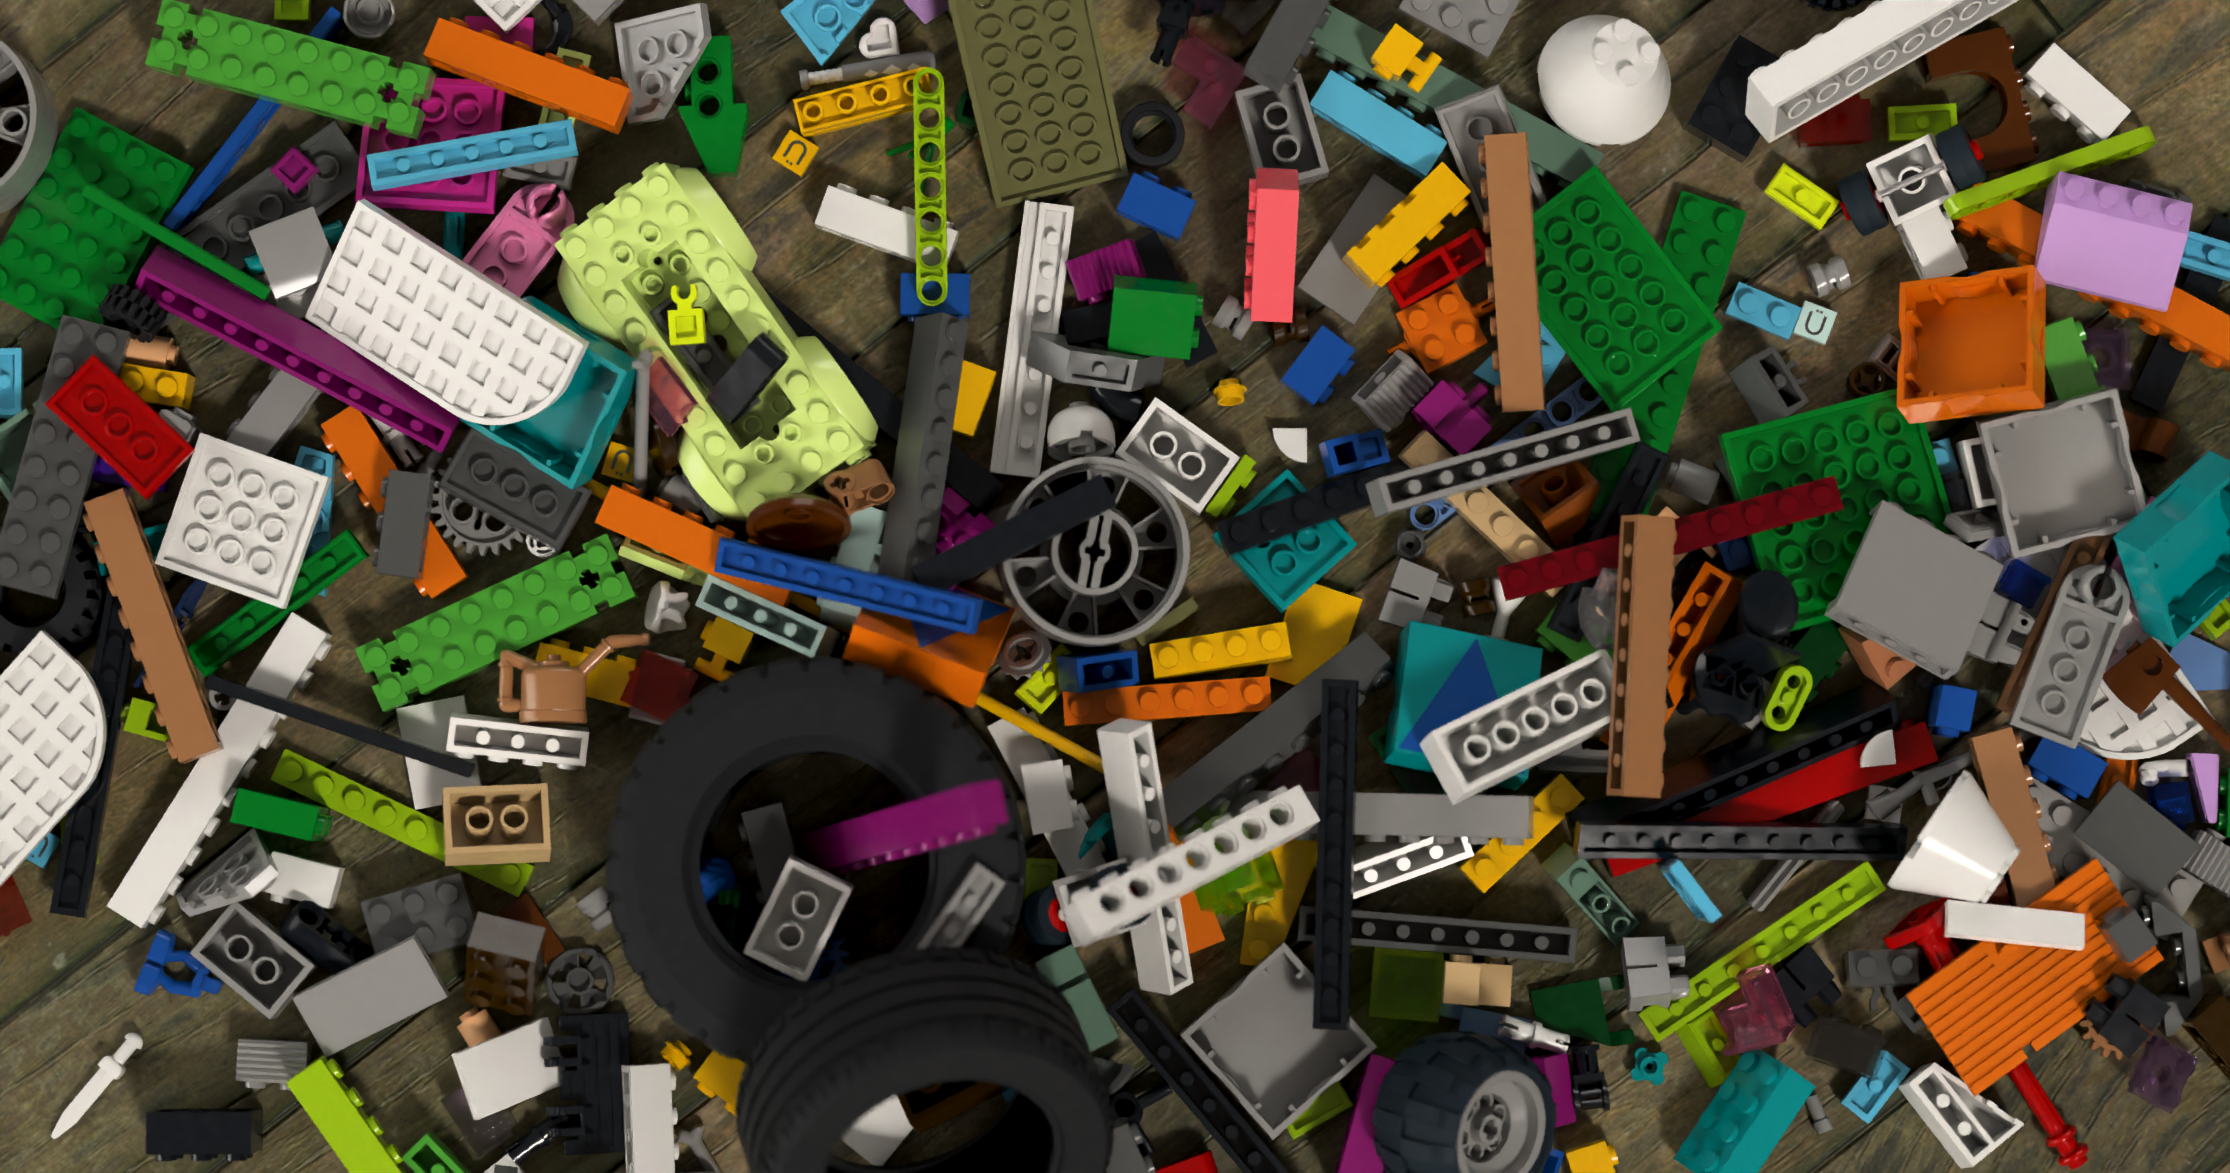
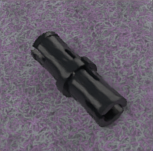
M563 1114L562 1116L550 1115L539 1124H532L527 1133L505 1149L511 1159L519 1166L542 1147L546 1149L551 1145L550 1141L556 1137H547V1129L554 1126L570 1127L574 1125V1122L569 1114Z

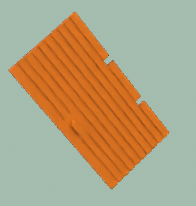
M2097 858L2090 860L2025 907L2085 914L2084 949L2078 951L1980 940L1905 994L1974 1097L2028 1059L2022 1050L2024 1046L2030 1044L2033 1050L2037 1052L2083 1019L2085 1015L2082 1013V1010L2087 1005L2086 1001L2094 997V999L2103 1004L2113 997L2111 993L2102 987L2112 972L2127 980L2130 977L2135 981L2164 960L2156 946L2152 947L2131 964L2119 960L2096 927L2104 921V914L2117 906L2129 907Z

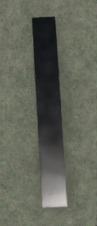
M209 674L205 684L207 689L467 778L472 776L476 766L472 762L215 674Z

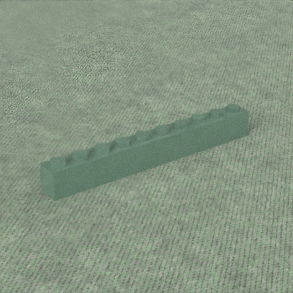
M1328 5L1327 9L1332 11L1324 28L1321 30L1316 27L1311 36L1316 39L1312 48L1317 51L1315 55L1329 64L1337 61L1347 67L1345 72L1361 81L1365 77L1377 83L1375 87L1377 90L1390 97H1393L1396 93L1407 99L1405 104L1419 113H1424L1427 110L1436 115V107L1484 89L1440 64L1419 93L1414 92L1407 86L1414 77V74L1408 70L1405 71L1398 82L1393 78L1389 81L1383 79L1372 70L1375 65L1370 63V60L1386 35L1331 5ZM1419 53L1416 56L1423 62L1427 58ZM1507 101L1519 132L1528 133L1529 156L1539 178L1544 179L1547 175L1558 181L1556 186L1564 190L1594 165L1598 167L1604 153Z

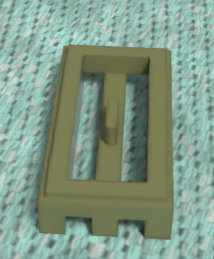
M1191 597L1162 617L1149 629L1135 636V639L1141 647L1145 648L1197 612L1198 605Z

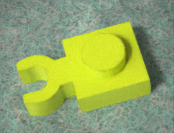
M690 284V295L686 299L680 297L679 286L671 287V298L677 303V310H668L671 346L706 343L704 309H694V303L699 297V290L695 284Z

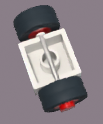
M1957 124L1948 130H1944L1935 137L1931 132L1866 163L1877 189L1864 170L1839 180L1838 189L1842 198L1840 206L1848 221L1852 220L1862 236H1867L1889 225L1888 216L1882 202H1884L1894 226H1897L1943 204L1947 198L1960 192V190H1965L1987 179V174L1981 160L1985 157L1977 139L1972 140L1962 124Z
M1125 857L1052 881L1053 885L1032 892L1025 899L1021 909V922L1028 939L1035 946L1044 950H1056L1073 944L1074 948L1081 946V942L1062 911L1072 902L1070 896L1087 886L1091 891L1100 887L1098 882L1111 873L1117 871L1118 875L1121 876L1129 872L1127 867L1131 863H1128ZM1129 885L1131 893L1139 897L1138 890ZM1100 900L1101 906L1106 911L1111 912L1109 904L1106 901ZM1151 913L1101 939L1148 924L1146 919Z

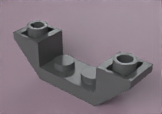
M1032 331L1025 363L1027 366L1065 383L1133 392L1160 384L1166 357L1125 354L1069 346L1065 335Z
M2150 894L2142 895L2143 906H2139V916L2154 936L2174 933V935L2170 936V947L2172 954L2177 956L2178 968L2174 969L2173 975L2176 988L2180 989V991L2155 994L2171 1006L2156 1027L2166 1037L2173 1036L2203 998L2196 929Z

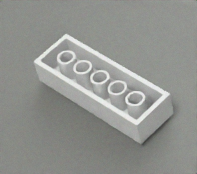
M1605 648L1431 731L1419 745L1453 805L1610 728L1613 661Z

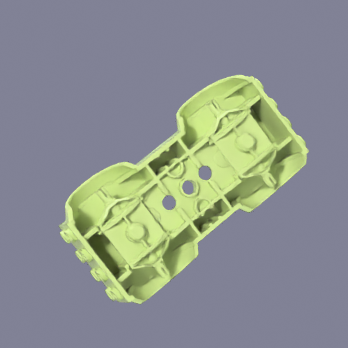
M655 162L641 173L643 176L641 180L634 185L631 182L623 185L614 193L616 198L606 206L604 203L598 204L586 214L588 216L586 221L579 226L574 223L559 234L562 239L554 244L563 257L557 276L558 290L564 304L580 326L626 354H632L634 359H637L639 353L644 349L652 352L654 358L650 368V381L682 425L677 439L676 451L684 474L702 499L715 511L734 521L746 522L750 512L761 503L791 493H805L817 496L814 490L819 486H825L824 482L829 474L867 460L872 456L870 449L877 445L874 440L876 439L878 425L857 390L821 341L815 336L798 337L754 276L752 270L758 256L753 246L702 173L697 168H680L679 165L662 163L660 165L659 162ZM690 284L697 285L699 297L694 303V307H702L706 310L708 319L705 326L712 336L722 335L727 340L725 353L733 363L762 332L789 356L786 363L759 395L762 401L732 425L705 401L711 392L677 347L670 345L669 337L650 313L651 310L671 296L672 286H679L680 294L686 299L690 295Z

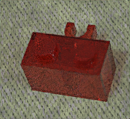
M1855 94L1797 127L1798 148L1868 144L1872 140L1870 99H1860V94Z

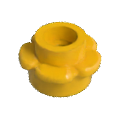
M1228 378L1219 381V386L1215 387L1213 392L1214 396L1217 397L1219 405L1234 406L1245 401L1244 392L1247 391V387L1240 385L1238 379Z
M676 1040L674 1043L671 1041L665 1042L666 1047L660 1054L674 1069L680 1072L686 1065H691L689 1057L692 1053L681 1041Z

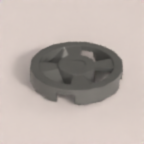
M582 946L567 949L557 955L549 967L545 979L547 994L554 1005L566 1013L572 1015L592 1014L604 1007L613 995L615 986L613 967L608 959L595 949ZM583 953L593 956L588 968L579 967V954ZM556 969L568 974L566 982L553 981ZM596 980H607L608 987L606 993L594 988ZM574 994L580 995L581 1009L568 1006Z

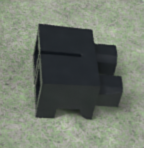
M1805 944L1797 949L1781 964L1783 968L1777 967L1755 987L1785 1018H1791L1803 1028L1808 1027L1818 1017L1807 1004L1813 996L1817 995L1827 1007L1842 996L1839 988L1832 980L1835 977L1834 974L1809 944Z
M2112 972L2102 987L2111 993L2114 998L2107 1007L2093 998L2084 1007L2082 1013L2093 1023L2091 1027L2131 1059L2149 1036V1033L2130 1020L2126 1014H2130L2149 1030L2153 1031L2171 1006L2130 977L2127 980Z

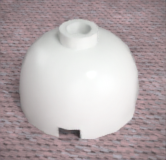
M1084 401L1073 402L1069 404V407L1058 412L1048 426V454L1052 458L1063 462L1071 460V456L1108 457L1114 453V447L1116 448L1113 423L1106 413L1096 407L1089 406V403Z

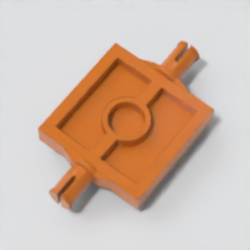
M1454 283L1395 314L1403 330L1404 342L1387 349V353L1390 357L1397 349L1407 355L1411 353L1420 362L1428 376L1488 345V341L1480 328L1479 318L1496 310L1495 304L1489 302V298L1472 306L1464 298L1457 283Z

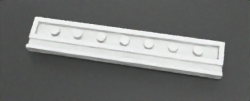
M1025 200L990 473L1037 478L1040 475L1053 377L1027 366L1025 361L1032 331L1058 334L1067 270L1065 262L1068 261L1074 206Z

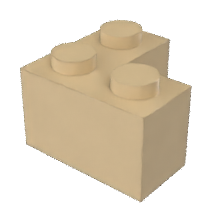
M1450 954L1449 960H1441L1439 1002L1459 1005L1510 1007L1513 965L1505 964V957L1484 956V963L1473 962V956Z

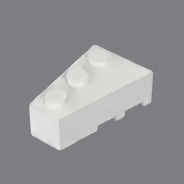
M1935 1062L1920 1066L1898 1085L1899 1090L1960 1168L1974 1167L2025 1125L2017 1118H2013L1999 1109L1998 1105L1992 1101L1986 1100L1979 1094L1974 1097L1963 1081Z

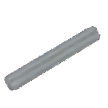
M1834 798L1828 800L1810 823H1835L1845 811V807ZM1779 860L1747 899L1748 904L1756 911L1762 912L1804 860Z

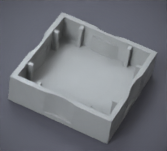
M2108 387L2046 403L2045 408L2015 411L1976 422L2009 556L2014 559L2062 547L2071 541L2083 537L2105 536L2119 532L2147 507L2140 477L2130 456L2129 434L2117 388Z
M1281 942L1180 1033V1036L1211 1071L1222 1080L1237 1097L1242 1106L1273 1140L1302 1115L1331 1084L1341 1080L1377 1048L1351 1017L1349 1030L1313 1029L1314 975L1284 942Z

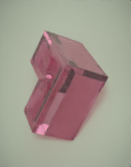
M1190 34L1172 64L1200 82L1184 106L1183 112L1205 125V130L1212 133L1232 102L1234 92L1239 91L1247 76L1243 75L1245 67L1195 35Z
M1771 963L1739 971L1736 978L1747 1003L1722 1009L1719 1013L1720 1020L1729 1038L1722 1049L1724 1057L1784 1043L1797 1025Z

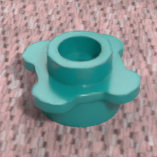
M1646 1048L1637 1049L1634 1053L1636 1058L1634 1068L1631 1070L1633 1080L1638 1082L1648 1080L1653 1085L1662 1084L1665 1079L1663 1075L1664 1065L1668 1063L1666 1053L1662 1051L1652 1053L1648 1052ZM1648 1063H1651L1653 1065V1068L1651 1070H1648L1646 1068V1065Z

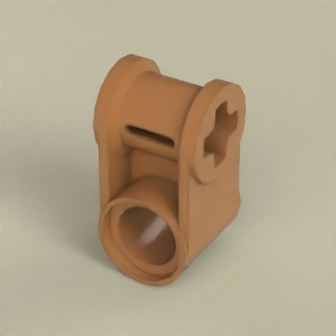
M868 459L855 466L833 472L827 476L824 482L825 490L830 495L829 501L840 506L849 516L871 506L883 504L895 493V487L881 461L878 459ZM837 481H839L840 489L836 486ZM844 499L848 502L847 507L845 506Z

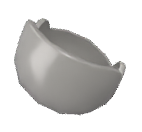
M345 0L343 4L342 18L347 29L359 38H380L391 28L395 20V6L392 0Z

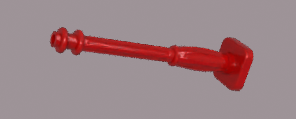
M1940 897L1913 909L1883 937V941L1889 949H1896L1915 941L1917 945L1922 946L1936 973L1963 953L1952 937H1944L1945 902L1947 900H1961ZM2023 1061L2008 1072V1074L2048 1134L2046 1145L2048 1147H2056L2059 1151V1165H2068L2070 1170L2080 1167L2088 1160L2085 1155L2088 1152V1145L2076 1141L2074 1138L2076 1126L2073 1124L2066 1125L2026 1061Z

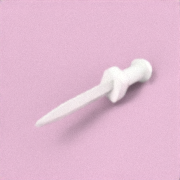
M134 1032L126 1034L124 1036L125 1042L115 1054L101 1059L98 1063L100 1069L62 1113L52 1132L51 1137L53 1139L58 1138L75 1125L113 1079L118 1080L121 1078L126 1070L123 1064L137 1048L141 1049L143 1046V1039L139 1034Z

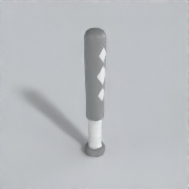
M924 50L845 64L831 70L808 72L807 69L799 71L802 90H809L810 86L841 80L845 83L880 78L925 66L935 68L936 61L935 55L931 50Z

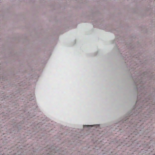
M1598 14L1574 19L1560 27L1550 37L1538 60L1539 96L1545 110L1563 131L1584 143L1601 146V144H1620L1621 146L1634 142L1655 127L1667 108L1671 91V78L1666 59L1649 32L1628 19Z
M1963 770L1887 885L1897 890L1976 903L1987 902L2021 849L2016 846L2011 835L1969 771Z

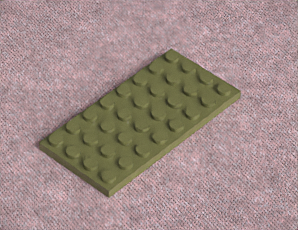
M948 0L996 209L1025 202V200L1029 201L1129 176L1093 0Z

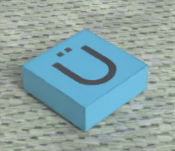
M50 831L26 859L42 869H46L61 843V837Z

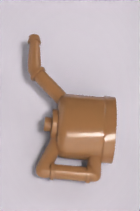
M650 634L611 635L605 639L602 638L600 640L601 643L577 667H571L569 662L561 661V655H547V661L538 662L512 650H503L500 653V662L498 663L499 698H497V702H499V708L503 712H519V723H587V675L610 652L613 653L615 648L649 645L651 642ZM513 667L523 670L521 674V698H513Z

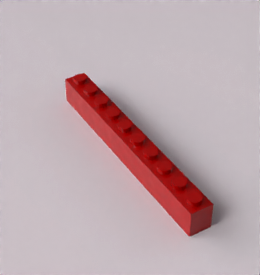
M1910 718L1901 721V726L1893 731L1896 764L1860 768L1861 753L1870 741L1867 740L1684 821L1770 822L1939 761L1925 721L1915 723L1914 719ZM1603 858L1609 875L1612 878L1664 860Z

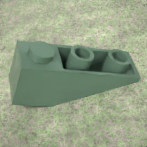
M1566 842L1540 865L1557 886L1614 946L1640 923L1584 858H1576L1573 854V848Z

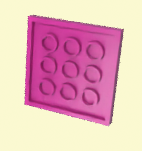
M435 78L430 100L421 99L418 107L425 113L418 141L391 134L385 128L386 123L380 122L379 130L363 126L355 203L357 204L358 200L366 199L378 208L494 214L498 170L373 192L366 155L502 131L506 93L470 79ZM390 89V93L387 91L384 98L389 103L391 102L390 98L395 100L398 94L393 89Z

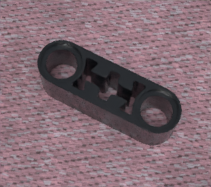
M762 332L746 347L705 401L732 425L749 409L786 363L789 356Z
M301 901L280 922L282 936L331 976L375 955L374 950L312 901Z

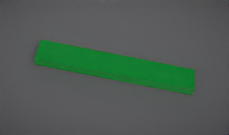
M86 184L81 193L83 197L263 301L266 300L271 292L270 287L92 184Z
M350 528L344 530L302 562L286 609L253 598L187 647L192 661L204 677L209 676V674H212L290 616L291 612L298 610L370 555Z

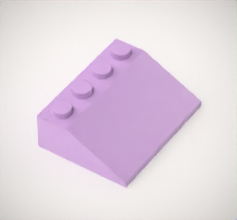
M2059 171L2047 187L2034 265L2046 284L2166 312L2187 241L2193 204Z

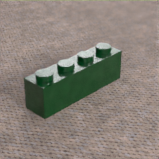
M1834 620L1807 627L1790 647V649L1801 652V658L1788 664H1797L1805 667L1812 675L1813 685L1804 703L1805 706L1818 694L1819 690L1816 688V685L1822 678L1825 677L1829 680L1842 664L1838 662V659L1843 653L1848 651L1851 654L1838 630V627L1842 626V624ZM1783 666L1769 672L1764 679L1772 684L1778 671ZM1794 675L1788 678L1787 683L1789 687L1795 682Z

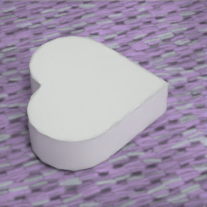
M886 17L876 19L870 26V32L861 37L859 49L865 58L874 60L900 55L897 30L892 20Z

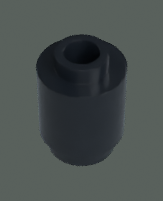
M1961 472L1941 475L1951 512L1972 510L1966 479H1962Z

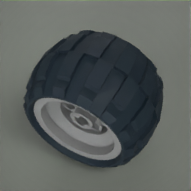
M1474 1031L1440 1032L1418 1039L1414 1047L1411 1049L1405 1048L1400 1053L1389 1072L1385 1074L1379 1087L1376 1105L1374 1106L1372 1124H1374L1375 1136L1373 1142L1377 1156L1383 1159L1384 1170L1387 1173H1542L1552 1150L1557 1120L1556 1103L1553 1102L1552 1086L1546 1074L1541 1073L1537 1064L1531 1061L1528 1055L1505 1040Z

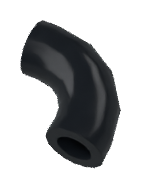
M1089 342L1087 347L1107 351V346ZM1088 386L1090 396L1104 413L1126 425L1133 427L1136 425L1140 417L1145 394L1135 391L1127 392Z

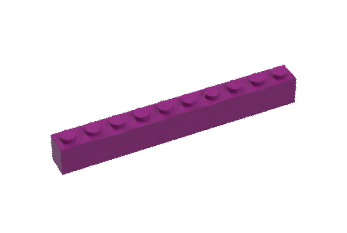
M157 246L141 268L134 289L140 290V293L144 296L145 294L150 296V300L156 301L159 307L436 451L443 453L461 421L459 417L335 337L160 246Z
M1000 780L955 788L797 835L802 860L838 877L842 874L856 872V870L871 868L874 865L885 864L893 860L907 858V856L921 854L924 851L935 850L943 846L958 844L961 841L976 839L979 836L996 833L995 826L1008 823L1001 782Z

